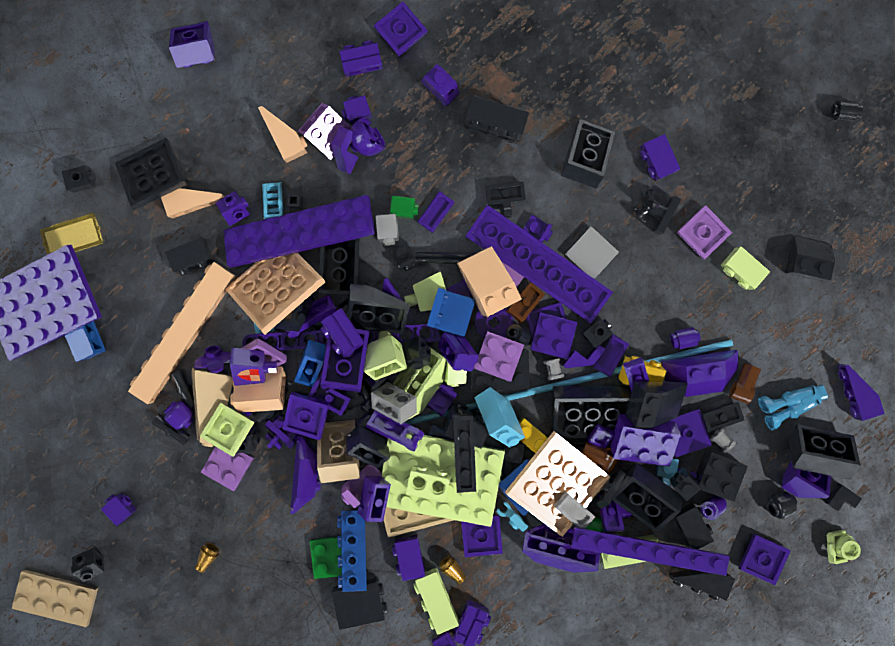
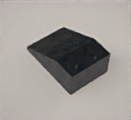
M580 119L569 147L561 176L597 189L605 175L615 132Z
M350 284L346 316L355 329L404 333L410 304L374 287Z
M635 381L625 416L636 428H653L677 418L688 384L686 382Z

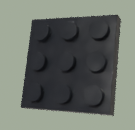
M167 138L115 163L130 207L133 210L187 185L171 143Z

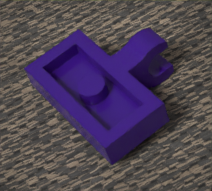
M613 500L604 508H599L603 532L618 533L624 531L622 518H630L632 514Z

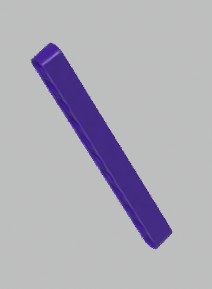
M427 324L405 326V329L411 331L410 339L417 336L421 337L420 330L424 327L428 328L431 332L430 337L424 340L432 342L440 341L441 339L439 329L427 326ZM321 330L301 331L299 336L295 338L296 342L293 346L287 343V332L250 334L245 336L242 341L243 347L249 344V340L252 337L268 344V339L273 336L276 339V345L273 348L277 350L305 349L307 345L306 337L312 334L315 337V342L327 345ZM370 331L373 334V339L368 344L378 340L380 332ZM392 333V336L400 343L406 341L401 337V334Z

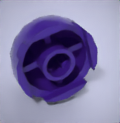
M361 117L352 125L350 130L353 134L349 145L355 153L359 152L364 156H374L384 150L386 144L378 129H373L370 126L372 122L366 117Z

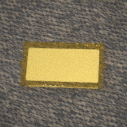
M94 213L39 230L43 241L42 246L45 247L47 255L65 245H72L74 251L77 252L103 244L100 233L101 227L98 226Z

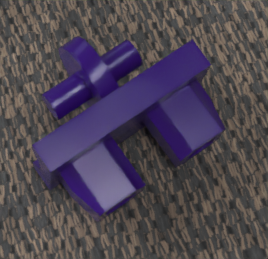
M280 415L265 424V427L275 435L273 437L268 433L265 436L270 441L267 445L269 449L273 445L280 449L283 445L278 440H281L291 449L299 435L290 431L284 434L280 430L285 421Z

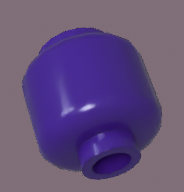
M173 401L163 412L165 414V421L176 430L182 427L186 429L193 422L191 418L193 416L192 409L188 408L182 401Z

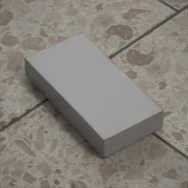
M567 491L553 505L579 528H586L595 518L590 511Z

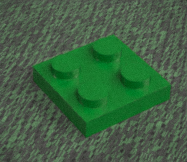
M337 536L311 539L310 548L314 579L342 576V569L338 568V556H341V548L337 546Z

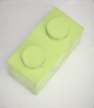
M742 247L735 248L721 264L724 268L723 271L730 277L734 276L739 281L738 284L745 290L756 289L770 273L767 268Z

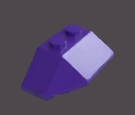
M731 350L662 360L661 365L666 370L664 381L686 382L688 385L684 397L723 392L738 370V351Z
M300 434L297 436L290 514L297 512L315 497L317 492L321 491L322 485L317 469V450L305 436Z
M545 523L525 532L522 552L536 563L573 573L598 571L601 554L572 548L571 542L574 529L569 528L562 537Z

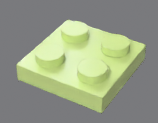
M220 403L200 437L234 457L254 422Z

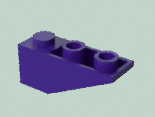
M839 364L838 375L844 383V394L849 399V410L854 419L864 421L885 414L879 395L849 365Z

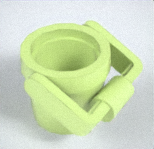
M837 530L827 534V552L830 563L839 564L859 557L861 552L860 546L853 537L846 534V530Z

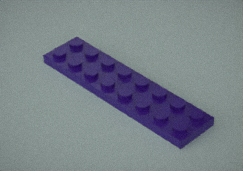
M367 195L223 230L227 266L230 268L375 234L370 198Z
M489 205L484 208L465 236L484 250L492 246L501 262L589 323L593 322L613 293L610 289Z

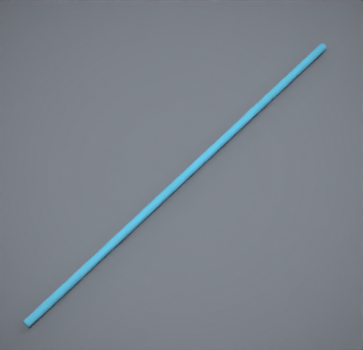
M730 339L645 361L655 360L661 363L662 360L689 357L733 346V341ZM622 366L616 367L612 375L620 374ZM596 372L503 396L510 401L551 391L553 386H571L608 376L601 372ZM476 402L466 404L470 410L479 408ZM447 409L443 417L447 415L449 409ZM434 412L413 417L405 421V423L413 425L441 418V416Z

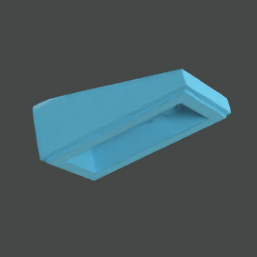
M282 183L262 184L264 220L284 215ZM278 190V193L267 194V191ZM278 198V200L268 201V199ZM279 206V208L269 209V207Z

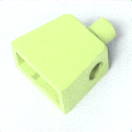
M441 272L414 284L413 289L415 293L404 296L405 302L410 304V307L418 304L420 312L432 310L438 288L446 290Z
M381 331L378 334L379 339L367 345L364 372L374 380L407 368L401 343L387 331Z

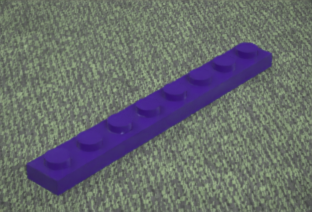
M574 527L571 547L724 576L727 574L730 558L727 554Z

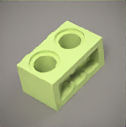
M423 465L413 466L406 494L445 503L451 475L441 469L432 471ZM420 476L425 482L418 484L414 478ZM435 481H441L444 484V486L442 488H437L434 486L433 483Z

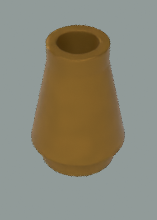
M208 542L201 546L195 569L198 572L204 573L218 557L219 548L215 544Z
M447 556L440 562L439 567L442 573L450 577L457 584L464 582L466 575L454 557Z

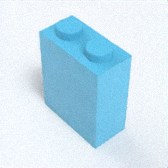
M491 387L474 397L490 436L508 447L517 445L520 440L525 438L512 405L507 398Z

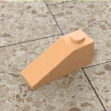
M258 107L283 159L287 163L307 153L305 147L308 145L303 136L299 137L293 129L264 107Z
M179 188L161 197L167 216L176 218L216 204L215 202L225 196L220 193Z

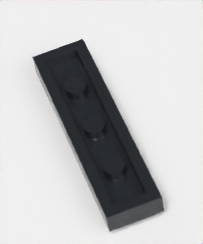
M473 413L454 414L457 493L477 492Z

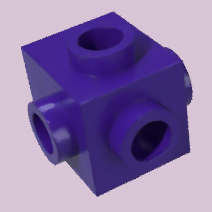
M236 191L215 202L229 226L250 215L246 209L249 206L243 196L239 197Z

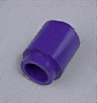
M694 327L677 330L670 334L674 349L697 346L698 341H701L700 333Z
M717 495L711 496L701 505V513L705 518L715 520L726 511L727 502L724 498Z

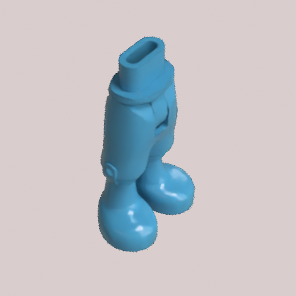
M812 385L791 392L787 391L777 400L761 396L758 398V403L762 411L768 414L764 417L765 423L773 431L778 429L781 422L786 418H798L799 415L820 405L822 400L828 398L824 385ZM788 406V408L781 412L772 413L781 407Z

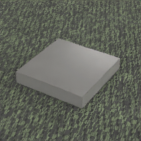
M589 227L567 251L565 256L579 269L595 279L619 251L594 228Z

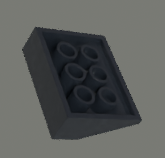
M553 386L552 432L555 431L573 447H582L586 441L588 442L587 438L597 424L614 431L619 414H626L632 393L630 386Z

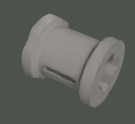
M560 358L543 361L547 367L548 380L564 377L559 364Z
M721 428L711 435L710 440L715 441L722 448L721 451L726 453L734 447L736 441L731 439L724 432L725 430Z

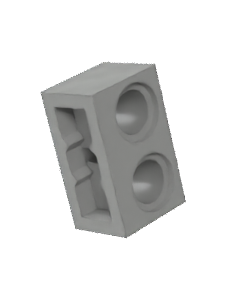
M396 214L377 215L376 225L379 242L384 245H395V241H399Z
M389 382L371 392L372 409L400 424L417 413V397Z

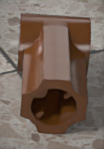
M744 363L737 381L733 383L730 389L729 397L749 404L754 397V386L761 369Z
M587 441L580 450L584 456L607 474L613 472L619 459H613L611 448L603 449Z

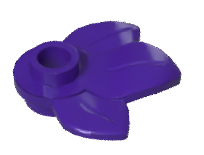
M217 345L209 346L205 349L204 356L196 359L194 367L195 369L207 368L210 373H218L223 370L224 363L230 362L231 353L223 352Z

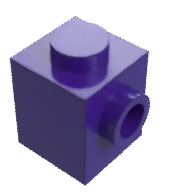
M351 96L346 99L347 101L343 102L345 107L341 109L345 120H349L350 125L354 124L361 117L372 118L366 96Z
M122 493L116 496L112 494L104 501L106 505L101 508L115 526L123 523L137 510L131 504V499Z

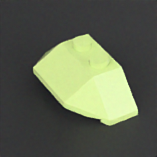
M430 348L431 364L423 366L421 369H413L406 364L407 368L402 370L393 382L394 386L417 397V413L412 417L423 412L444 381L446 359L432 348Z

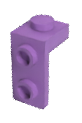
M369 464L360 470L359 479L348 480L341 486L342 500L347 505L351 504L353 508L360 504L365 476H382L377 468Z

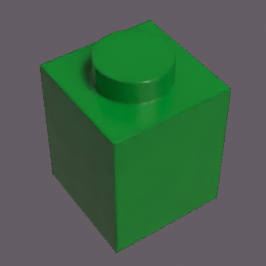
M392 196L390 214H396L397 218L412 220L414 215H418L419 204H416L415 198Z

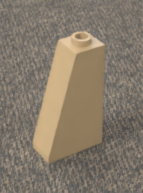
M192 368L197 439L199 442H202L201 445L213 447L211 443L201 438L200 435L219 404L222 403L228 406L233 377L230 374L210 373L208 370Z

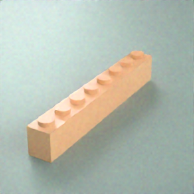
M213 262V264L207 266L204 271L206 275L202 281L199 280L193 288L195 290L194 293L185 299L183 303L184 308L174 316L172 320L174 323L170 329L167 328L162 334L163 340L160 344L155 345L151 351L153 355L149 361L146 360L140 368L142 371L139 376H135L131 381V388L128 392L146 404L154 403L169 380V375L173 374L227 291L225 289L236 279L237 275L220 264Z

